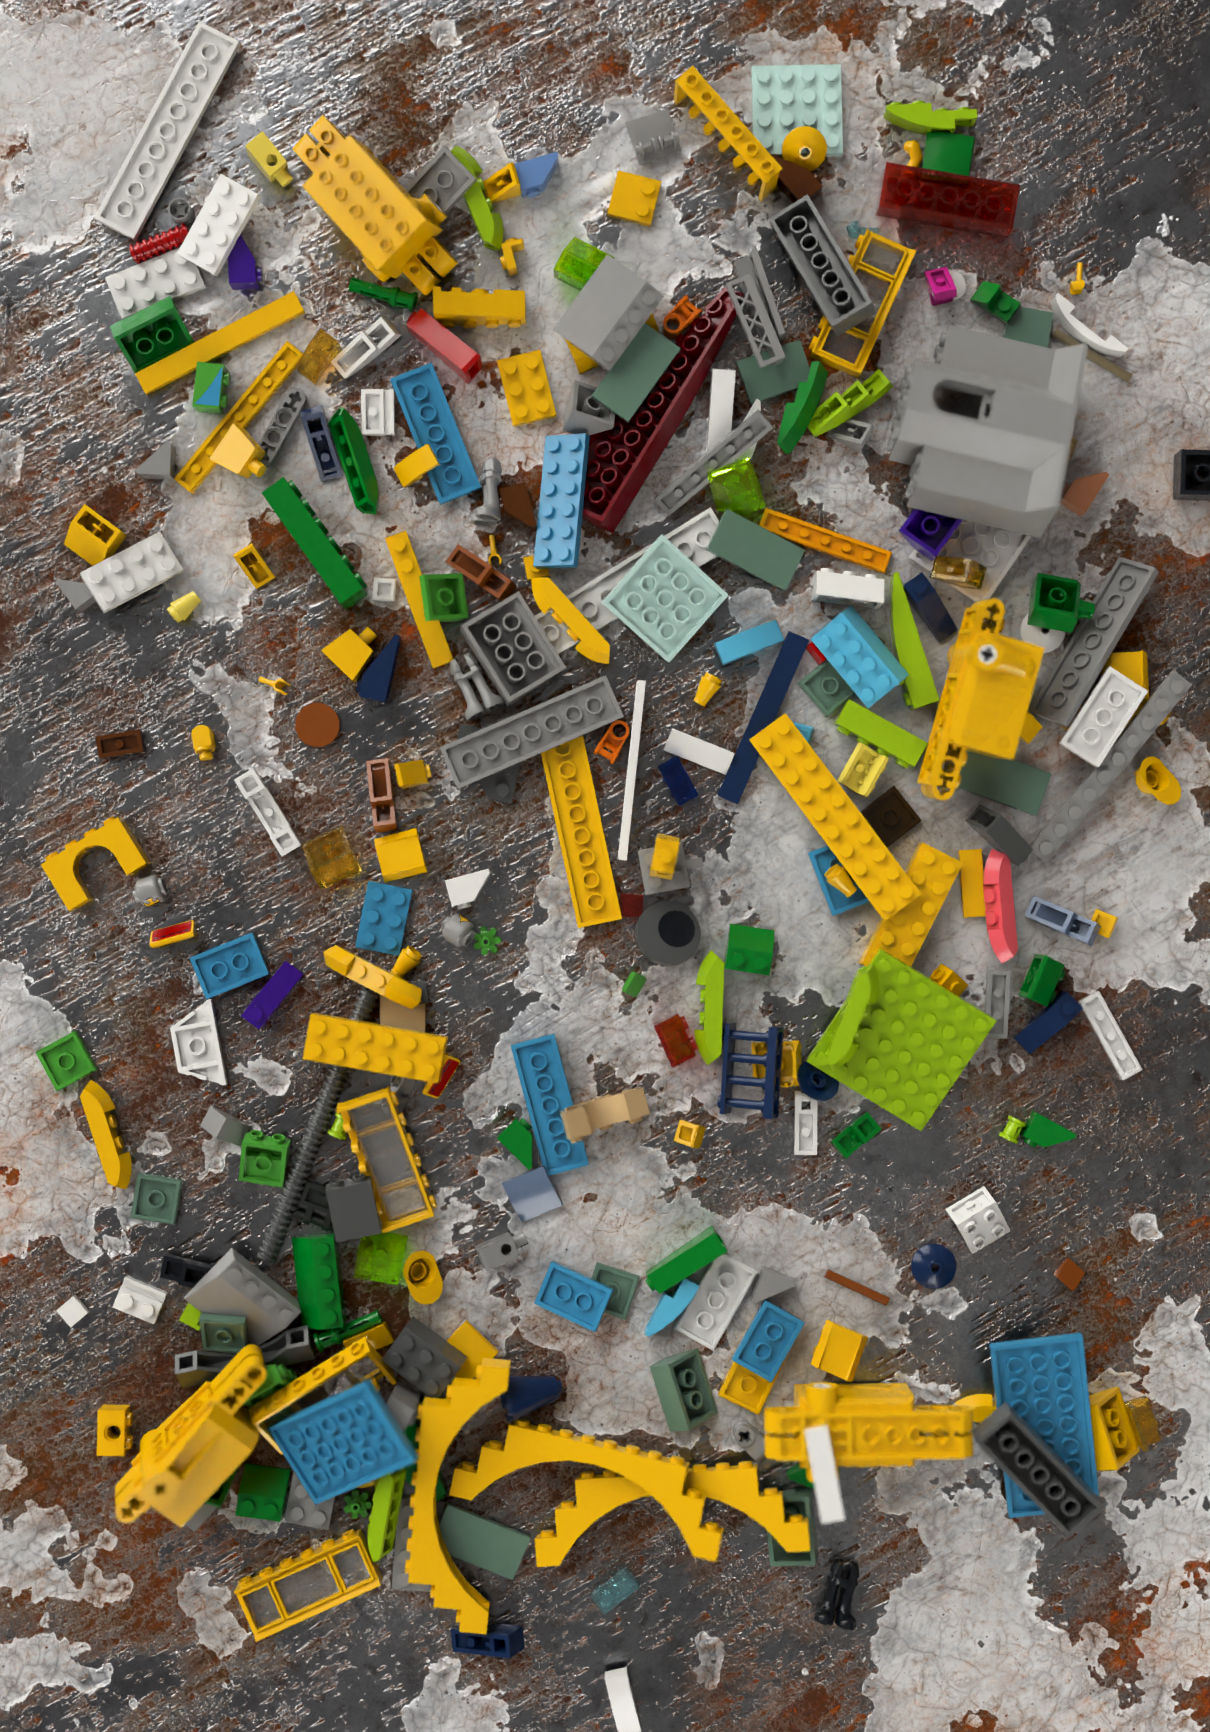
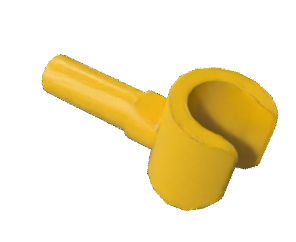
M1081 262L1077 263L1076 281H1071L1069 285L1071 295L1082 293V289L1085 286V282L1082 280L1083 263Z
M490 535L491 555L488 558V562L492 566L491 558L497 556L500 565L502 558L497 553L495 535Z
M260 676L258 680L261 683L270 685L282 695L288 694L282 690L285 685L291 687L283 679L272 681Z

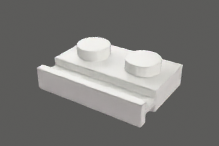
M361 389L362 436H395L394 389Z
M125 1276L113 1308L155 1324L168 1292L130 1276Z

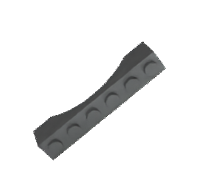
M308 1325L285 1330L270 1342L259 1346L262 1350L265 1366L270 1364L278 1366L284 1364L286 1366L316 1359L315 1341ZM195 1350L175 1355V1376L183 1389L203 1385L206 1381L212 1382L238 1353Z

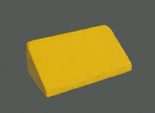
M386 1321L343 1340V1344L347 1348L354 1342L366 1337L375 1350L394 1343Z

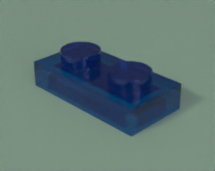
M678 756L658 766L678 806L699 796Z

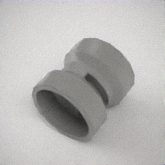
M178 197L169 203V214L178 226L182 227L181 224L183 223L189 226L193 223L195 214L186 199Z

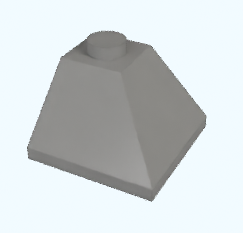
M574 381L564 413L563 431L572 434L586 433L592 435L613 429L615 414L591 397L597 387Z

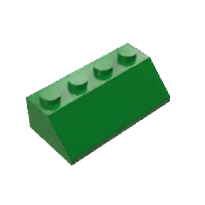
M334 1232L292 1237L298 1302L301 1309V1326L308 1325L310 1329L319 1330L344 1327L347 1320L338 1242L336 1243Z

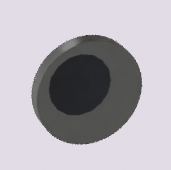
M660 901L650 905L640 915L636 923L635 939L638 948L648 960L661 966H676L684 963L695 953L700 943L701 931L697 918L686 906L674 901Z

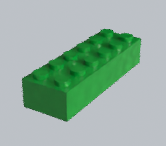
M282 477L261 492L346 610L368 595L364 590L368 586L358 572L352 573V570L355 568L345 554L339 555V552L342 551L332 536L327 538L328 530L318 517L313 518L316 513L305 499L302 501L299 499L303 495L292 480L287 482Z

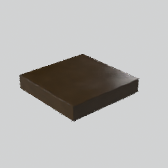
M895 786L889 788L860 811L887 848L922 821Z

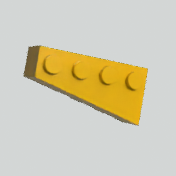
M433 286V314L435 319L447 329H453L454 326L472 329L476 328L477 325L497 328L499 325L507 324L509 327H520L521 324H526L525 291L496 289L493 291V294H490L488 290L475 288L469 293L461 290L459 287H452L451 291L448 292L441 291L439 286Z

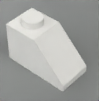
M490 869L445 880L452 907L457 906L458 910L471 907L470 902L475 901L491 874Z

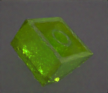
M381 1231V1234L361 1237L353 1278L399 1285L402 1277L408 1236L389 1232L382 1233Z

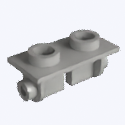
M393 1075L390 1089L391 1092L395 1091L399 1100L397 1108L399 1113H401L408 1100L401 1096L403 1092L410 1095L416 1080ZM383 1098L381 1109L389 1115L390 1111L385 1098Z

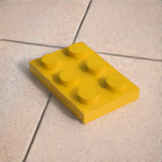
M540 350L497 360L513 427L557 417Z

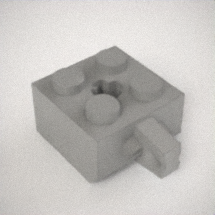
M681 842L672 880L649 876L655 847L637 850L645 895L690 887L688 875L693 874L692 868L704 866L702 857L690 859V854L684 855Z

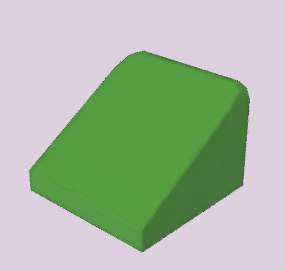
M631 971L622 987V991L637 997L646 982V978L635 971Z

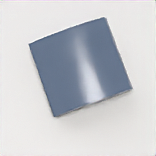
M545 1165L502 1183L521 1222L563 1205L555 1184H552Z

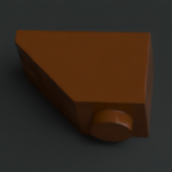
M523 482L500 488V496H498L500 509H504L507 516L529 529L537 530L526 483Z

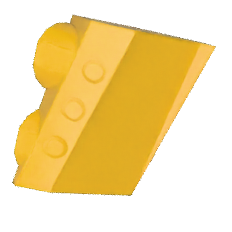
M1143 650L1139 652L1111 653L1100 672V676L1102 677L1108 667H1112L1146 689L1148 692L1141 702H1147L1149 700L1147 653Z
M417 828L374 839L385 883L427 872L426 859Z
M799 1040L783 1041L780 1086L782 1087L799 1086L797 1080L798 1070L802 1064V1045ZM752 1042V1055L764 1056L767 1054V1044L765 1042ZM752 1064L753 1077L763 1078L766 1076V1067L764 1065Z
M827 1319L821 1330L819 1342L812 1351L811 1365L848 1382H852L868 1337Z

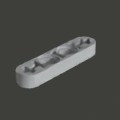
M292 388L286 393L258 443L265 453L267 451V448L264 446L265 443L270 448L275 449L274 452L269 449L267 452L269 460L262 461L267 468L271 467L299 419L301 411L306 406L307 397L300 388ZM300 394L301 402H295L293 408L296 412L294 413L290 409L293 404L291 397ZM281 414H291V421L288 424H282L279 420ZM273 432L281 435L280 441L276 444L269 442V435Z

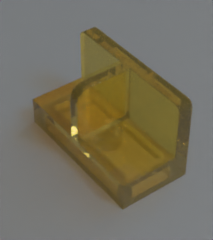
M1141 1396L1126 1401L1124 1404L1137 1444L1146 1452L1149 1451L1147 1445L1159 1442L1161 1438L1157 1429L1159 1424L1153 1416L1148 1398Z

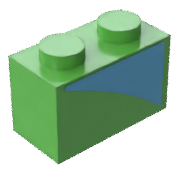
M197 362L192 407L197 412L223 414L224 408H227L228 394H226V385H230L231 374L224 364Z

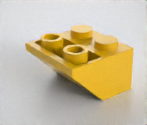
M84 504L71 521L64 545L94 566L113 556L127 535Z

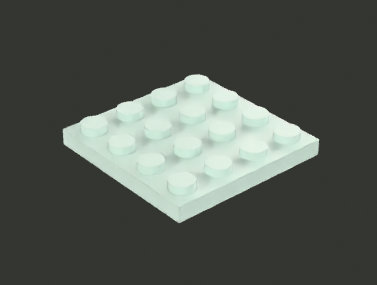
M841 64L751 67L752 134L770 154L779 158L783 157L782 145L789 132L797 127L810 126L820 131L825 138L827 144L825 157L843 155ZM804 148L801 150L802 155H807L809 153L808 148Z
M661 534L601 603L669 663L726 599L728 594Z

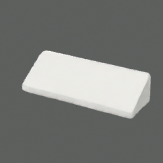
M673 728L664 748L666 752L724 775L727 774L735 755L731 751Z

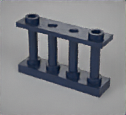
M725 1023V1027L722 1029L724 1050L721 1095L718 1096L717 1101L720 1114L731 1113V1107L761 1110L764 1119L778 1118L784 1027H768L766 1033L738 1031L736 1030V1023ZM735 1039L765 1042L767 1044V1054L763 1056L735 1053ZM734 1062L762 1064L766 1067V1076L763 1078L734 1076ZM733 1085L762 1087L765 1090L764 1099L757 1101L732 1098Z

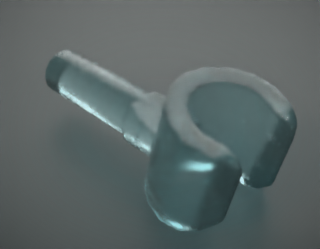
M852 221L846 227L851 238L865 234L867 230L865 227L860 228L858 221ZM868 228L869 231L879 234V228Z

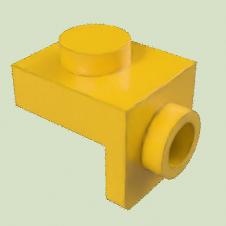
M514 237L507 239L505 243L501 244L503 256L500 257L503 271L507 270L509 277L518 274L513 253L525 249L523 238L518 239Z
M942 963L929 977L958 996L968 987V984Z

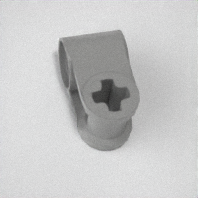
M746 1420L737 1421L732 1430L736 1443L756 1462L761 1464L766 1458L764 1434ZM742 1431L743 1433H745L747 1431L748 1435L745 1436L744 1434H742L740 1436V1432Z

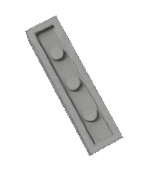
M757 248L750 250L749 256L734 260V266L738 278L751 273L780 342L784 339L785 330ZM755 325L758 337L762 340L758 327Z
M751 273L727 282L725 287L759 368L773 364V366L781 364L786 356ZM740 284L745 297L742 298L735 295L732 287ZM744 304L749 306L753 319L744 316L742 311ZM753 325L758 327L762 340L753 337L751 333ZM762 345L766 347L770 359L763 361L760 354Z

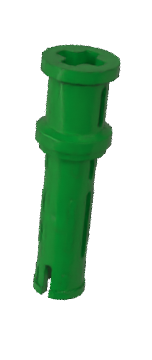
M352 277L349 284V292L388 302L391 307H403L409 309V312L412 313L415 311L418 301L417 292H405L400 290V287L387 288Z
M375 1310L372 1313L346 1323L344 1327L331 1328L320 1334L314 1333L313 1338L319 1352L322 1353L324 1349L335 1344L341 1345L344 1339L381 1324L383 1321L379 1311ZM368 1321L367 1323H365V1324H363V1325H360V1326H358V1327H356V1328H354V1329H351V1328L354 1327V1326H357V1325H359V1324H361V1323H364V1322Z

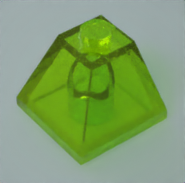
M749 457L707 472L717 511L724 512L725 509H729L736 514L746 515L766 507L759 481Z

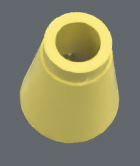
M191 591L170 603L167 611L179 623L187 619L201 600Z

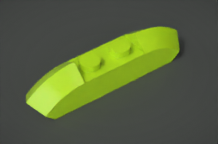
M456 145L451 152L477 179L463 197L485 248L500 250L504 234L503 221L500 213H492L494 211L489 198L485 199L483 191H485L481 177L477 178L483 171L471 154Z
M712 950L701 963L696 979V985H704V989H700V1003H704V1012H699V1025H703V1029L695 1030V1041L698 1051L707 1065L716 1060L722 1053L724 962Z
M875 965L857 969L825 1051L827 1062L833 1071L848 1062L856 1052L859 1043L853 1039L858 1038L862 1026L859 1025L862 1017L866 1018L870 1005L867 1003L877 1001L879 977Z
M405 1467L375 1479V1493L372 1498L373 1507L369 1516L370 1524H367L368 1548L373 1562L380 1560L393 1550L406 1476Z

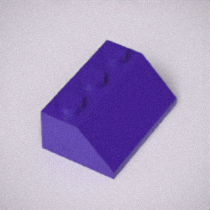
M914 509L899 529V532L915 550L932 561L962 520Z

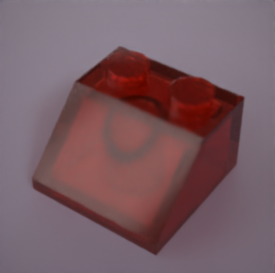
M675 1013L653 1023L672 1068L696 1056L694 1050L698 1049L693 1036L689 1038L686 1033V1029L689 1026L684 1016L679 1017V1014Z

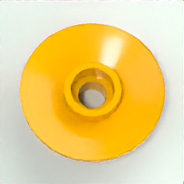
M801 126L793 129L785 137L782 145L784 160L804 167L810 172L822 164L827 152L824 136L820 131L810 126ZM804 148H808L809 153L807 155H802L801 150Z

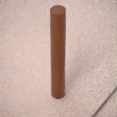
M829 1269L825 1273V1278L885 1306L889 1302V1297Z

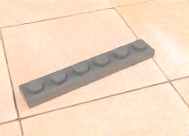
M758 409L654 497V500L670 516L772 430L773 426Z

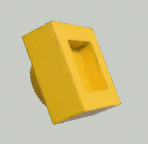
M534 555L523 557L528 581L532 578L550 576L548 569H536L533 567Z
M1095 909L1091 920L1101 926L1098 932L1099 935L1111 938L1119 917L1100 909Z

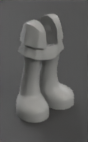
M491 457L482 465L480 484H482L484 498L483 506L478 507L476 512L472 513L470 521L472 524L492 526L500 521L501 510L497 486L502 481L500 475L502 474L500 461L496 458Z
M468 652L463 655L471 671L462 674L461 667L456 659L450 661V670L467 703V709L464 713L467 722H471L482 717L485 711L477 699L469 680L473 679L487 712L501 708L505 705V701L500 695H496L490 690L482 675V668L478 665V661Z

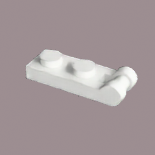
M794 1091V1155H817L818 1101L808 1097L801 1091ZM802 1102H810V1109H802Z

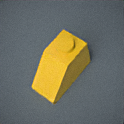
M424 760L394 764L399 787L405 789L430 783L429 778L432 777L430 764L426 765Z

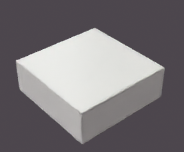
M374 577L372 600L395 602L397 579Z
M76 1294L56 1310L70 1327L90 1312Z

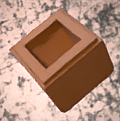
M1068 1257L1053 1273L1072 1291L1076 1289L1085 1274Z

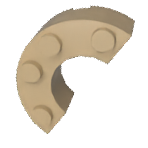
M643 1088L622 1091L620 1094L597 1097L564 1109L565 1112L560 1111L566 1137L568 1140H571V1143L584 1140V1136L594 1134L593 1130L600 1128L601 1131L612 1128L613 1124L629 1121L630 1124L643 1120L642 1116L650 1114Z

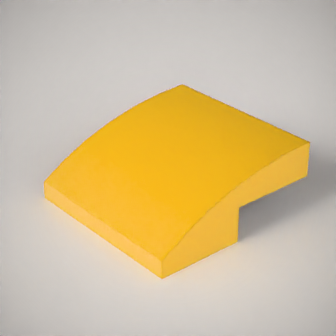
M467 1320L446 1340L467 1356V1359L456 1373V1378L473 1379L476 1376L477 1365H482L483 1358L493 1359L499 1352Z

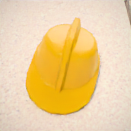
M1154 756L1145 758L1140 768L1134 772L1138 789L1145 794H1153L1161 803L1173 805L1178 802L1181 797V787L1177 779L1158 758Z
M420 1250L414 1252L405 1261L402 1270L403 1277L415 1301L424 1305L432 1304L439 1299L443 1289V1282L436 1260L428 1251Z

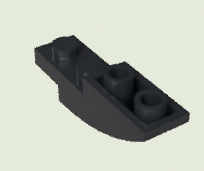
M166 1254L164 1255L160 1278L179 1282L178 1285L193 1288L216 1263L207 1264Z

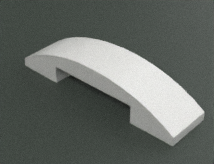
M1059 293L1050 302L1060 324L1081 344H1089L1088 348L1116 358H1120L1128 350L1124 344L1112 335L1104 341L1070 313L1075 306Z
M252 768L234 779L243 796L248 800L267 830L280 855L284 856L301 846L290 823L255 769Z

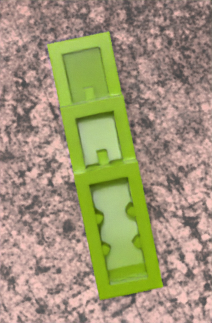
M878 369L862 384L857 380L841 395L836 391L816 409L807 428L817 437L856 416L894 386Z

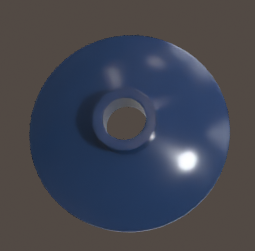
M807 1061L800 1065L797 1080L801 1090L808 1097L817 1101H827L836 1095L839 1089L838 1080Z
M936 1243L926 1244L919 1248L912 1258V1274L916 1281L926 1288H942L951 1282L956 1273L955 1257L943 1245ZM933 1264L939 1265L937 1271L931 1270Z

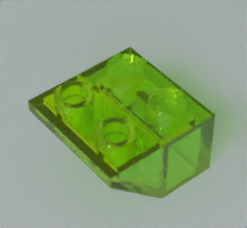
M574 237L564 248L553 269L554 278L581 291L608 253Z

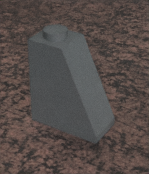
M981 804L965 820L994 849L1006 854L1010 862L1017 866L1026 861L1029 854L1033 851L1030 845L1002 815Z

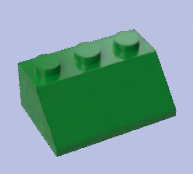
M171 296L110 326L114 339L135 373L195 343Z

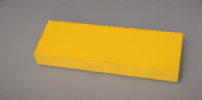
M982 849L958 850V859L963 862L959 871L963 918L986 916Z

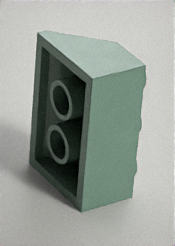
M698 1348L663 1358L650 1366L670 1431H689L718 1413Z
M812 1488L784 1490L785 1518L789 1519L790 1515L801 1514L803 1518H809L811 1550L787 1552L767 1530L770 1566L816 1565L819 1554Z

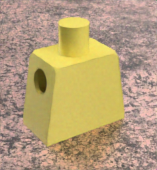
M263 131L245 145L247 154L270 182L277 179L284 188L293 180L292 176L287 172V161ZM270 163H276L274 166H269Z

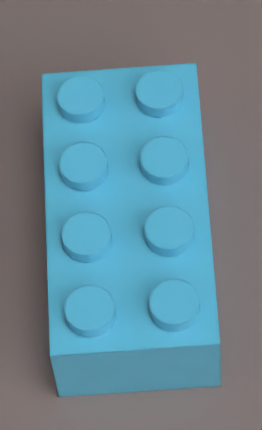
M852 605L842 611L811 638L812 642L867 708L871 707L909 675Z

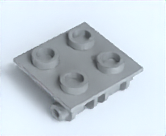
M668 109L625 122L639 165L682 152L679 144V134L675 132Z

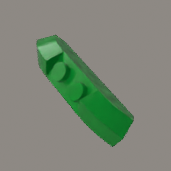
M340 406L331 416L328 425L356 508L362 513L376 515L379 506V490L374 469L357 423Z

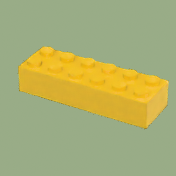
M923 842L918 843L905 869V873L922 895L885 922L882 918L880 919L858 963L868 966L881 948L911 967L963 862Z
M312 1013L309 1020L303 1059L439 1083L441 1081L449 1036Z

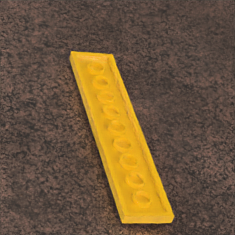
M786 713L749 739L884 922L922 895Z
M582 735L541 753L578 928L622 919Z

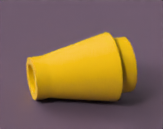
M706 672L704 676H701L693 701L705 707L707 702L720 689L722 680Z
M839 864L833 865L824 874L827 878L826 881L846 897H850L857 890L845 868Z
M408 945L406 949H402L390 972L403 978L404 975L420 963L422 955L415 948Z

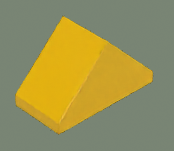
M512 162L483 181L486 199L489 198L492 204L521 195L519 179L515 165Z
M252 543L233 555L256 589L275 578L259 550Z

